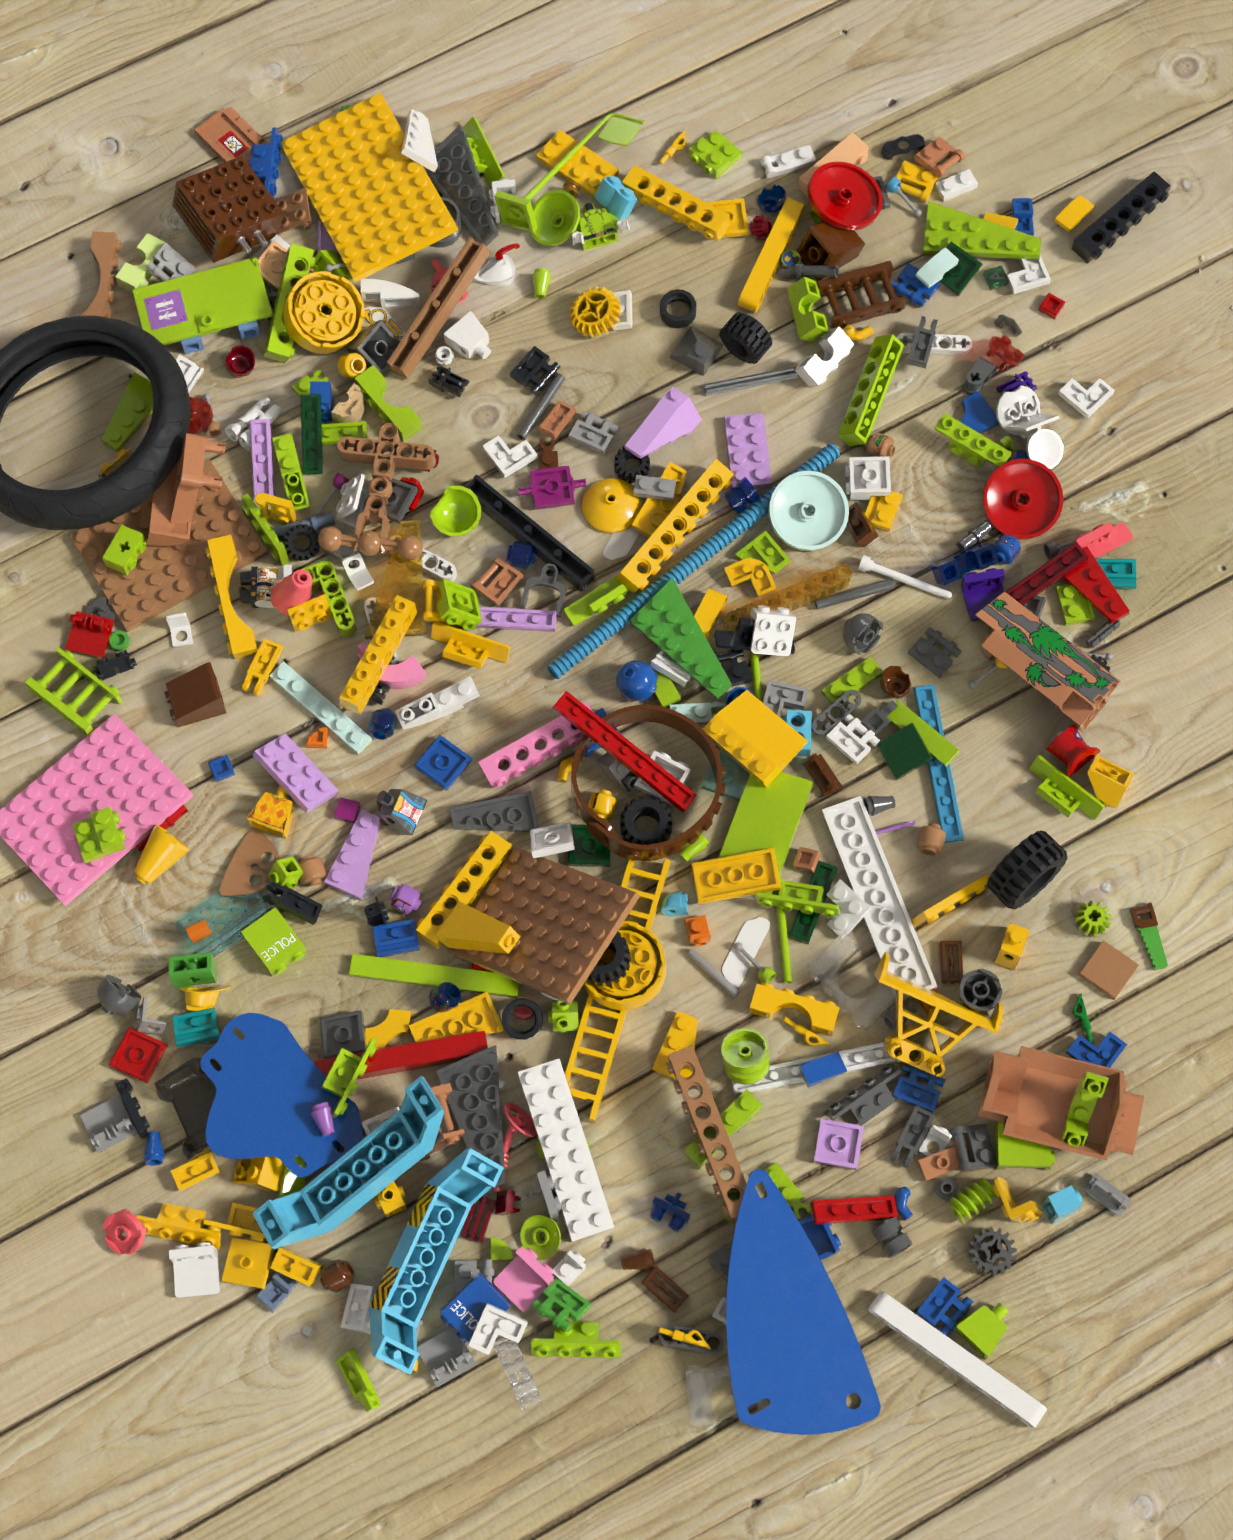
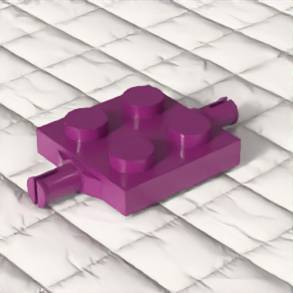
M569 466L531 470L530 486L518 487L519 496L531 494L534 499L535 510L575 505V488L586 487V479L573 480Z

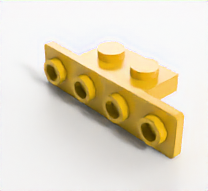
M436 621L432 624L431 638L447 644L443 650L442 657L478 669L482 668L487 657L504 663L508 661L509 645Z
M233 1202L227 1224L209 1219L203 1220V1224L208 1225L209 1230L221 1232V1228L230 1230V1235L242 1237V1234L245 1233L251 1235L250 1239L261 1242L266 1238L252 1214L258 1209L256 1207Z
M163 1203L157 1219L136 1215L141 1224L146 1227V1235L193 1245L208 1242L214 1245L217 1250L220 1249L221 1233L202 1229L203 1220L206 1218V1211Z

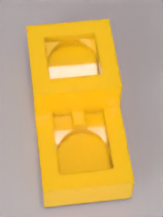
M1079 195L1060 212L1054 222L1070 232L1079 225L1085 216L1092 212L1095 206Z

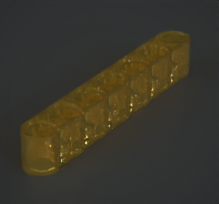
M845 564L835 566L730 611L724 618V631L734 632L736 626H731L728 623L731 621L738 623L739 618H749L747 614H750L751 607L758 608V605L774 607L773 610H777L778 607H784L792 612L813 603L816 599L841 591L850 585L852 570ZM842 574L845 575L847 578L841 579L838 577V575ZM825 582L829 586L824 587L821 586L820 583ZM808 590L810 594H803L801 591ZM784 598H790V599H792L793 601H792V602H785L783 599H784Z

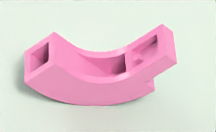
M364 642L357 645L359 652L357 657L359 660H361L367 649V645ZM413 655L402 663L388 665L379 682L389 686L390 689H405L426 679L424 669Z

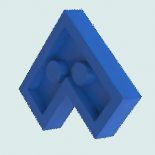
M1110 1031L1098 1047L1079 1035L1066 1054L1076 1060L1110 1068L1127 1044Z

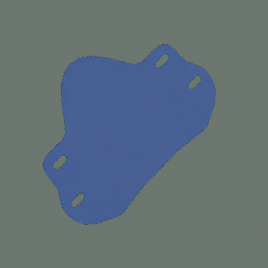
M258 1013L241 1014L225 1026L218 1042L201 1058L200 1065L202 1070L216 1087V1094L209 1112L205 1132L206 1141L210 1149L217 1155L229 1159L274 1156L279 1158L294 1175L306 1177L325 1165L335 1163L362 1141L363 1126L359 1108L348 1097L345 1101L348 1103V1106L343 1115L338 1114L336 1118H333L335 1133L322 1137L321 1131L311 1116V1107L328 1102L329 1107H332L333 1113L340 1097L321 1088L326 1076L301 1049L283 1022ZM235 1027L242 1031L245 1035L244 1039H239L233 1033ZM211 1059L217 1060L222 1066L220 1071L215 1070L210 1064ZM337 1140L344 1147V1152H338L332 1145V1142ZM295 1156H300L307 1166L301 1168L294 1160Z

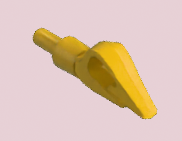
M685 130L664 152L665 155L659 161L660 165L668 158H671L675 151H682L685 148Z
M785 1017L783 1022L793 1027L795 1032L803 1035L807 1045H830L829 1042L824 1041V1039L808 1030L802 1024H796ZM809 1038L817 1040L818 1043L809 1042Z
M660 1327L659 1333L672 1336L674 1340L711 1349L697 1330L684 1333L676 1329L672 1331ZM692 1335H698L701 1340L696 1341L692 1338Z

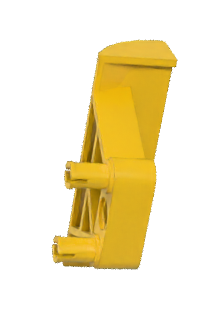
M884 952L874 975L878 982L896 989V1034H890L884 1040V1047L890 1056L939 1077L945 1073V1062L942 1056L977 1025L998 1034L1003 1016L1002 1003L999 1002L995 1006L991 1017L984 1013L970 1010L959 1002L887 971L890 956L889 953ZM903 993L932 1005L926 1019L903 1009ZM941 1009L968 1022L955 1032L935 1023L934 1020ZM903 1016L918 1022L902 1030ZM928 1027L934 1051L906 1038ZM934 1030L950 1037L939 1046ZM912 1050L920 1052L919 1056L915 1059L909 1058V1053Z

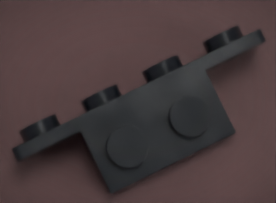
M739 618L734 632L715 630L716 647L750 650L755 620ZM793 641L790 654L795 653V646Z

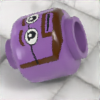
M407 884L396 885L389 897L391 907L406 915L412 910L416 912L422 902L419 900V891Z

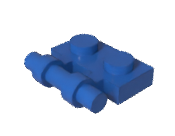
M908 263L897 277V281L901 282V284L893 281L891 283L892 287L899 296L903 295L910 299L912 304H918L923 307L926 300L921 297L923 296L929 300L939 288L940 282L938 281L928 288L915 276L920 269ZM909 287L910 289L914 290L915 293H913L912 291L908 290L907 288Z
M905 1063L902 1071L910 1074L909 1079L900 1076L893 1097L933 1113L941 1093L933 1089L934 1084L943 1087L946 1079ZM916 1077L928 1081L927 1086L915 1082Z
M943 1277L916 1313L933 1327L938 1321H941L944 1326L940 1332L948 1336L951 1331L955 1330L963 1315L966 1316L970 1311L969 1307L973 1301L966 1296L960 1302L957 1296L961 1293V1290ZM952 1305L956 1310L949 1318L944 1313Z

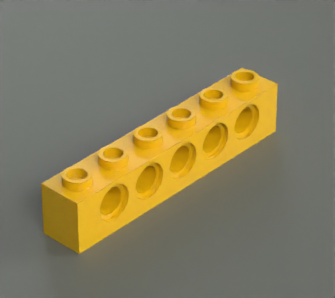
M636 165L632 167L622 181L624 188L631 189L645 206L650 205L660 214L671 216L674 221L686 224L688 228L703 233L708 239H714L719 242L731 225L728 213Z
M396 595L339 697L343 708L361 715L417 614L414 602Z
M492 831L488 836L484 835L479 842V848L476 852L472 851L467 857L466 865L456 871L453 882L444 887L441 892V898L431 904L428 915L418 921L416 925L417 935L436 949H439L443 943L435 934L454 910V908L447 909L445 905L448 902H454L457 905L460 901L471 907L512 852V844ZM485 853H492L493 857L491 859H484L483 855ZM474 869H479L481 871V873L477 876H473L470 874V872ZM462 885L469 887L466 892H459L458 888ZM437 918L444 920L439 926L432 924Z

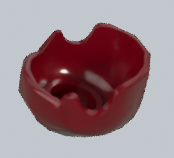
M244 345L232 347L225 359L226 369L231 375L236 377L248 376L255 367V354L249 347Z

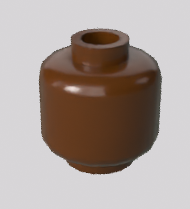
M337 1259L322 1269L320 1282L326 1290L330 1289L332 1292L337 1293L353 1282L355 1273L348 1261Z

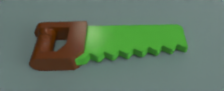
M1152 903L1131 908L1130 913L1134 927L1141 932L1140 937H1143L1142 942L1146 943L1145 948L1148 949L1147 954H1150L1149 959L1153 960L1154 970L1167 968L1168 963L1157 928L1158 922ZM1149 914L1150 919L1141 920L1138 916Z

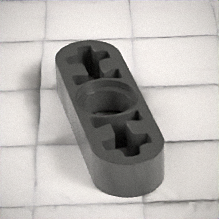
M856 690L844 692L812 720L811 731L816 735H823L830 731L860 705V693ZM848 694L850 696L855 695V704L849 703L845 707L842 705L848 701ZM834 706L839 707L841 710V716L837 719L833 718L830 714ZM826 713L827 718L833 723L830 725V722H826L823 725L824 730H817L816 722L824 721L826 717L823 715Z

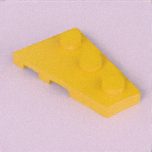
M677 1011L652 1067L653 1071L676 1080L674 1074H669L665 1062L668 1061V1054L692 1045L695 1050L697 1018ZM683 1069L680 1071L682 1077L688 1078L692 1075V1072L689 1069Z

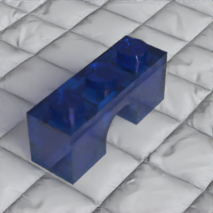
M983 542L930 566L936 583L947 585L963 578L962 575L967 572L985 569L999 563L993 544Z

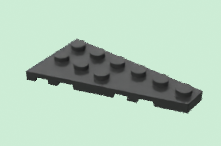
M459 125L434 149L438 164L435 172L426 167L424 169L442 195L457 204L461 220L477 241L487 246L499 234L464 128Z
M494 1045L441 1068L436 1073L441 1085L451 1084L452 1092L447 1096V1100L459 1129H464L465 1133L462 1136L467 1148L473 1149L504 1167L495 1186L497 1188L506 1184L497 1046Z

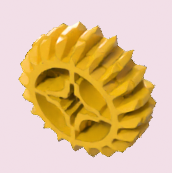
M598 286L593 290L589 287L588 292L582 290L583 295H576L577 301H572L573 307L569 308L571 313L569 316L573 327L576 328L578 333L586 337L590 335L594 338L596 334L601 337L603 332L608 334V329H615L614 323H619L618 317L621 316V305L617 296L611 290L608 291L605 287L600 289Z

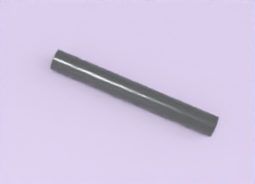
M557 373L517 433V437L521 440L527 438L564 382L565 377L562 374Z
M892 579L816 599L814 600L815 606L818 610L895 588Z

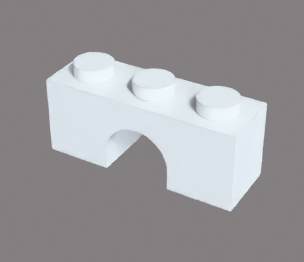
M840 327L830 329L818 342L824 350L823 360L816 354L809 355L795 368L797 374L809 387L822 385L827 380L826 376L829 372H833L839 366L838 362L851 352L849 349L854 343Z

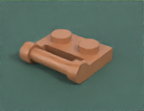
M938 137L918 152L914 160L934 176L940 178L948 168L956 162H961L965 158V154L962 150H956L941 137ZM947 156L950 157L948 160H946V161H945L944 163H942L941 165H937L940 161H942V160H943L944 158H946Z
M496 556L492 560L493 563L477 581H473L470 587L499 607L524 579V575ZM498 569H502V571L495 577V579L485 588L483 585L490 579V577Z

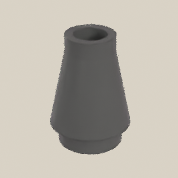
M868 796L863 800L868 815L871 816L895 808L896 805L893 796Z

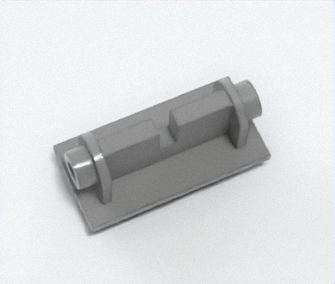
M1097 1173L1094 1174L1083 1190L1118 1217L1126 1210L1132 1200Z

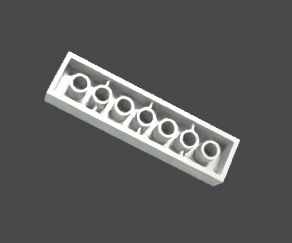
M560 1058L519 1071L518 1077L549 1173L553 1180L554 1189L561 1205L571 1242L614 1228Z

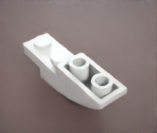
M469 676L436 694L431 692L395 712L402 728L408 729L464 708L463 704L480 695L473 679Z

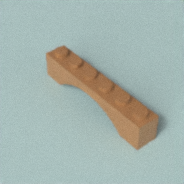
M93 231L90 249L100 267V285L93 302L80 316L111 318L109 306L114 298L112 287L116 284V275L114 273L119 265L117 254L121 251V241L118 240L114 232Z

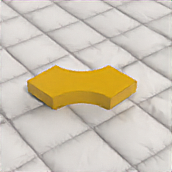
M390 1009L387 1018L381 1024L365 1029L366 1046L371 1038L374 1037L377 1039L374 1044L377 1046V1049L387 1048L388 1043L396 1036L409 1034L408 1025H410L411 1011Z

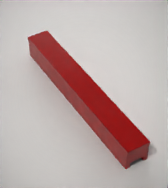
M485 1031L377 1049L372 1058L368 1057L364 1063L368 1066L363 1076L358 1075L356 1080L458 1062L488 1048ZM363 1052L355 1053V1055L359 1056L360 1058L363 1054ZM336 1057L315 1060L314 1063L327 1077Z

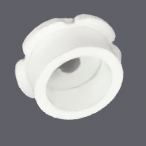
M446 346L438 348L435 352L436 362L440 365L450 364L454 358L453 351Z

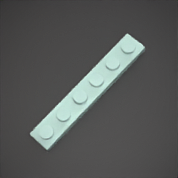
M284 661L269 675L270 679L325 727H328L333 734L356 754L359 755L372 742V738Z

